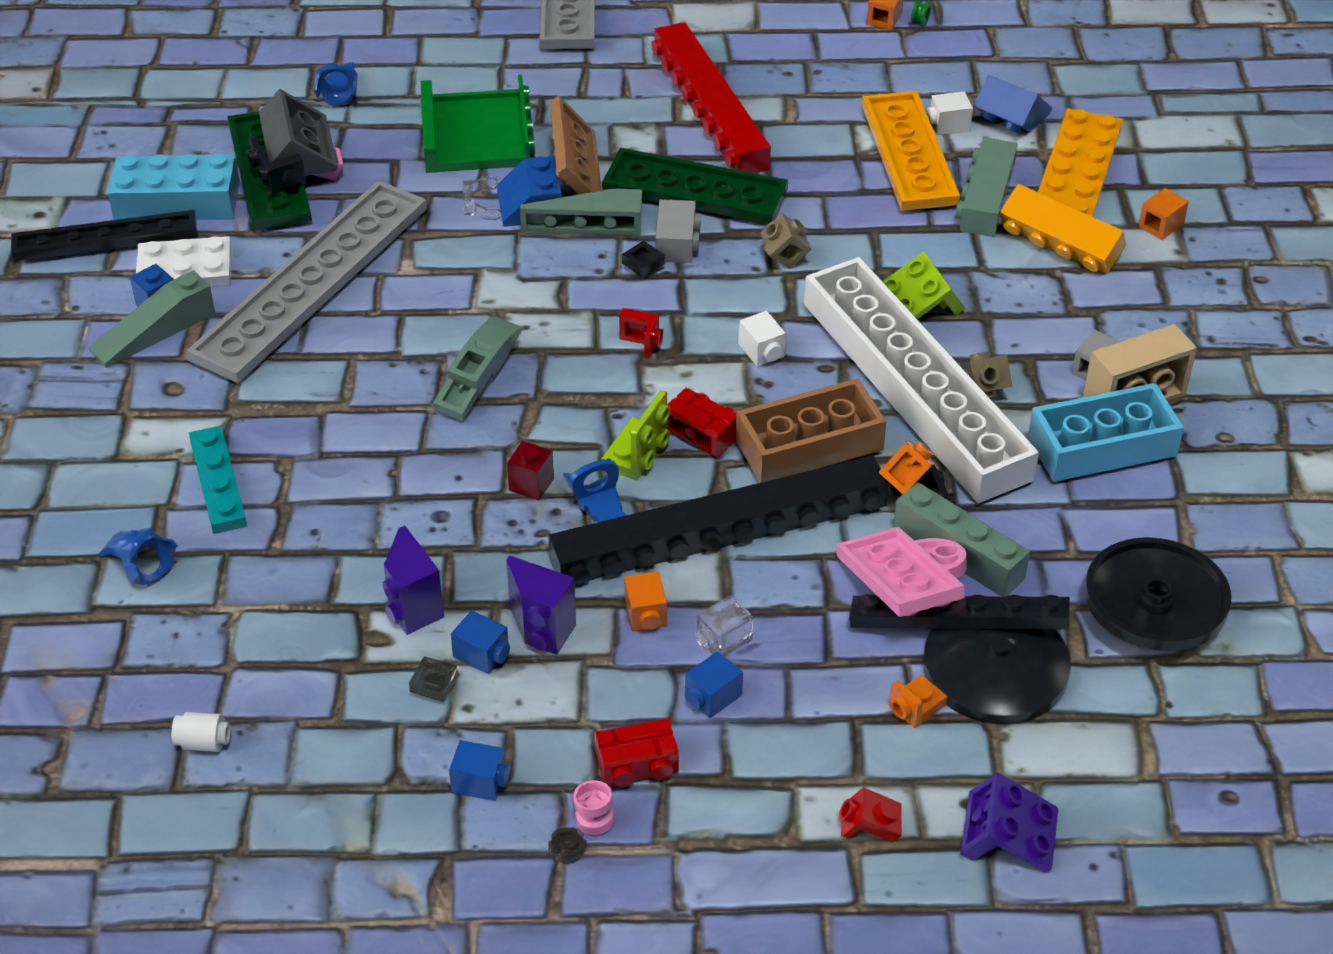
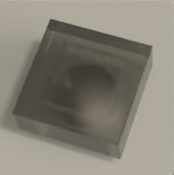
M424 656L409 681L410 692L444 702L458 677V666Z

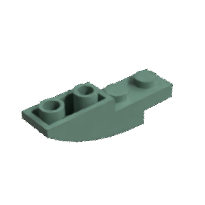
M496 316L491 317L480 326L463 346L447 370L448 379L433 402L434 410L464 421L489 377L494 379L523 331L522 327Z

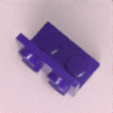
M997 772L969 791L960 854L974 861L981 855L999 846L1046 873L1052 869L1058 808Z

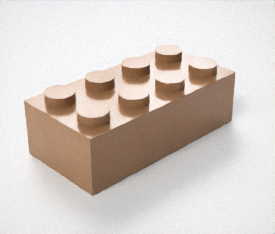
M859 378L736 411L735 440L760 483L884 450L886 420Z

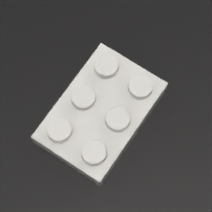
M230 236L138 243L136 273L157 264L173 279L194 270L210 287L231 285L232 245Z

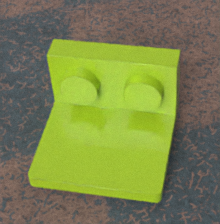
M924 251L883 281L916 319L923 316L937 304L942 309L949 306L956 316L966 309Z
M660 390L640 419L631 417L601 458V460L610 458L612 461H615L619 468V475L637 481L645 470L651 468L655 455L660 448L664 449L668 444L670 430L667 429V420L670 415V406H667V392Z

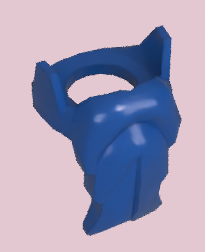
M348 62L344 65L327 63V66L319 68L315 73L316 97H319L321 94L325 102L330 105H346L350 103L357 92L358 74L354 70L355 63Z
M607 458L606 460L589 463L572 474L563 473L566 482L577 497L578 505L583 511L589 513L593 521L601 522L626 516L622 511V504L619 501L618 492L615 487L619 477V468L615 461ZM599 470L606 472V478H601L589 485H584L586 477L591 473Z
M143 528L141 530L118 532L112 536L99 554L101 556L112 554L121 558L123 568L129 580L133 584L146 585L161 578L173 564L174 552L178 545L173 539L162 538L150 528ZM151 547L158 553L160 563L154 573L147 575L139 570L137 556L142 549Z

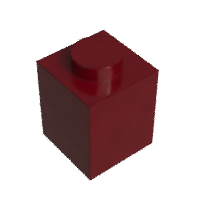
M522 441L507 462L509 491L539 501L554 480L553 450Z

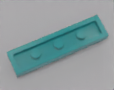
M222 426L188 432L213 534L247 527Z

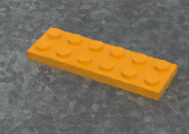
M918 91L862 96V108L901 211L958 205L960 200L959 191Z
M1067 108L1038 193L1093 217L1122 129L1123 119L1111 115L1090 113L1082 109Z

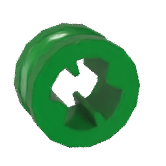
M916 0L912 9L911 23L916 24L920 22L922 26H926L930 18L932 3L927 1L923 4L922 0Z

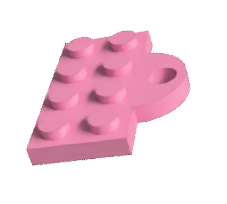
M895 527L836 544L837 557L899 617L913 616L919 611L936 606H947L953 601L965 598L964 585L958 578L967 569L966 551L960 544L954 541L940 538H926L914 541L901 528Z

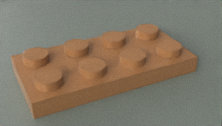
M558 96L550 101V119L553 126L552 137L554 139V156L557 167L555 169L556 175L562 183H568L574 189L576 195L602 191L595 131Z

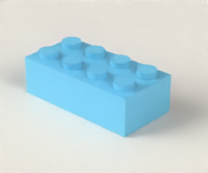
M221 153L213 155L158 154L154 156H116L108 190L113 219L118 220L195 210L196 220L234 219L240 184L235 154Z
M1152 383L1034 407L1031 413L1028 438L1039 452V457L1052 481L1056 482L1175 457L1178 455L1184 427L1157 384Z

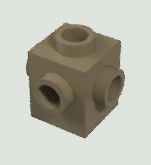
M783 213L773 222L769 223L761 232L765 243V252L772 259L777 260L789 269L812 249L805 235L807 232L805 226L798 219L794 218L792 220Z
M989 351L971 354V361L960 363L961 368L989 398L997 396L996 390L1013 387L1007 355L990 357Z

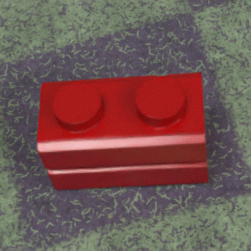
M687 387L677 395L676 399L673 398L667 404V406H670L667 429L679 438L717 458L727 450L728 446L730 447L736 441V411L731 407H723L710 400L706 394L696 393Z
M669 718L594 732L597 762L603 783L608 786L626 787L635 780L651 777L661 780L669 777L672 773L679 772V751Z

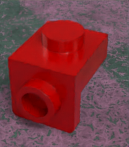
M622 308L619 315V339L644 344V357L651 358L655 347H660L663 340L664 331L659 328V315Z
M865 787L843 802L839 811L841 836L849 839L860 829L892 843L902 836V803Z

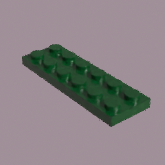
M260 111L227 116L252 231L312 221L304 185L272 194L267 184L260 182L257 168H252L249 163L247 151L251 150L250 138H256L267 156L259 116Z
M620 147L602 181V190L642 189V199L645 201H696L695 210L701 212H710L769 224L775 220L786 195L788 179Z

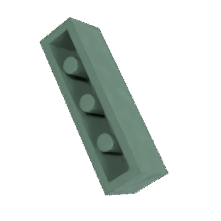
M983 137L980 148L975 147L972 165H969L966 182L968 183L964 182L961 200L964 201L959 200L956 211V218L961 219L959 231L995 237L1000 220L999 212L1004 206L1015 166L1017 142Z
M919 482L896 500L893 528H901L914 541L926 538H940L960 544L966 551L967 569L964 574L999 596H1008L1025 580L1030 550Z

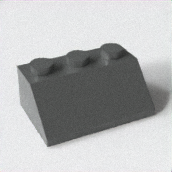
M279 89L259 112L269 161L272 162L299 154L303 160L305 176L335 171L338 168L326 115Z

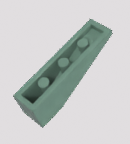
M607 189L520 205L521 232L641 236L642 189Z
M194 270L166 283L89 346L90 352L105 368H108L215 315L210 285Z

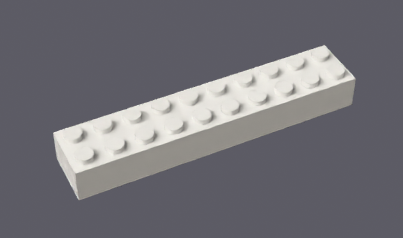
M860 257L806 276L804 305L978 504L1034 481L1039 456L1037 449Z

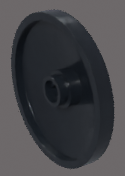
M1153 537L1123 540L1102 550L1089 566L1084 587L1087 606L1093 617L1104 629L1127 643L1158 651L1190 649L1211 640L1225 625L1232 600L1227 578L1210 558L1185 544Z
M931 629L925 643L923 668L926 679L948 696L946 705L952 710L976 721L1008 725L1038 718L1050 711L1061 700L1068 685L1071 660L1068 647L1056 629Z

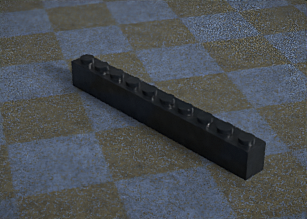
M874 455L548 534L549 558L554 571L573 577L575 584H582L590 580L614 576L618 573L645 568L654 564L681 559L686 556L713 551L718 548L745 543L770 535H777L782 532L844 518L869 510H876L887 506L889 482L879 473L881 468Z

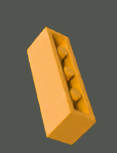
M1021 184L1016 186L999 212L1003 227L1009 233L1016 236L1021 234L1039 247L1047 246L1065 259L1070 260L1073 258L1093 272L1099 270L1108 274L1126 247L1123 230Z

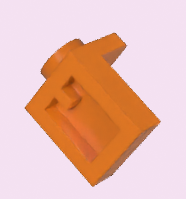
M907 441L879 473L899 492L904 494L936 463L931 459L933 453L923 443L917 441L914 444L912 441Z
M919 675L906 686L898 680L891 685L889 707L898 718L906 720L911 726L916 728L945 707L948 696L923 675Z

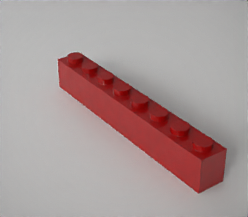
M686 22L654 28V40L651 42L654 56L659 57L664 71H668L674 86L680 89L684 101L690 104L694 117L696 119L699 118L705 133L713 139L716 150L721 151L727 167L751 173L769 171L771 146Z

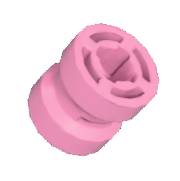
M596 780L580 784L573 794L577 827L588 835H600L609 831L615 821L610 787L602 781Z

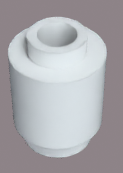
M185 712L184 715H176L173 720L172 743L173 745L181 746L183 750L220 752L222 746L229 743L231 727L229 722H225L223 714Z

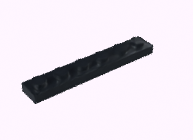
M195 210L11 233L12 258L14 262L31 261L39 258L61 257L85 252L92 253L115 248L123 249L138 246V243L151 241L161 242L198 238Z
M865 594L853 596L849 615L850 628L1069 630L1070 597H1059L1056 595H1046L1043 597H1022L1020 595L984 596L976 594L965 596V598L953 601L947 606H936L919 611L913 616L899 617L878 596Z

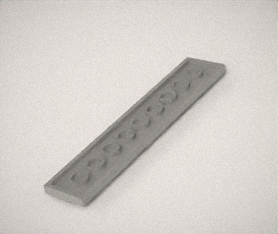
M378 180L187 349L188 360L239 383L427 210L426 199Z

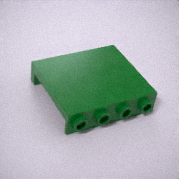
M518 74V89L433 94L432 80L420 81L426 173L516 167L522 160L530 158V154H535L529 86H523L522 74Z

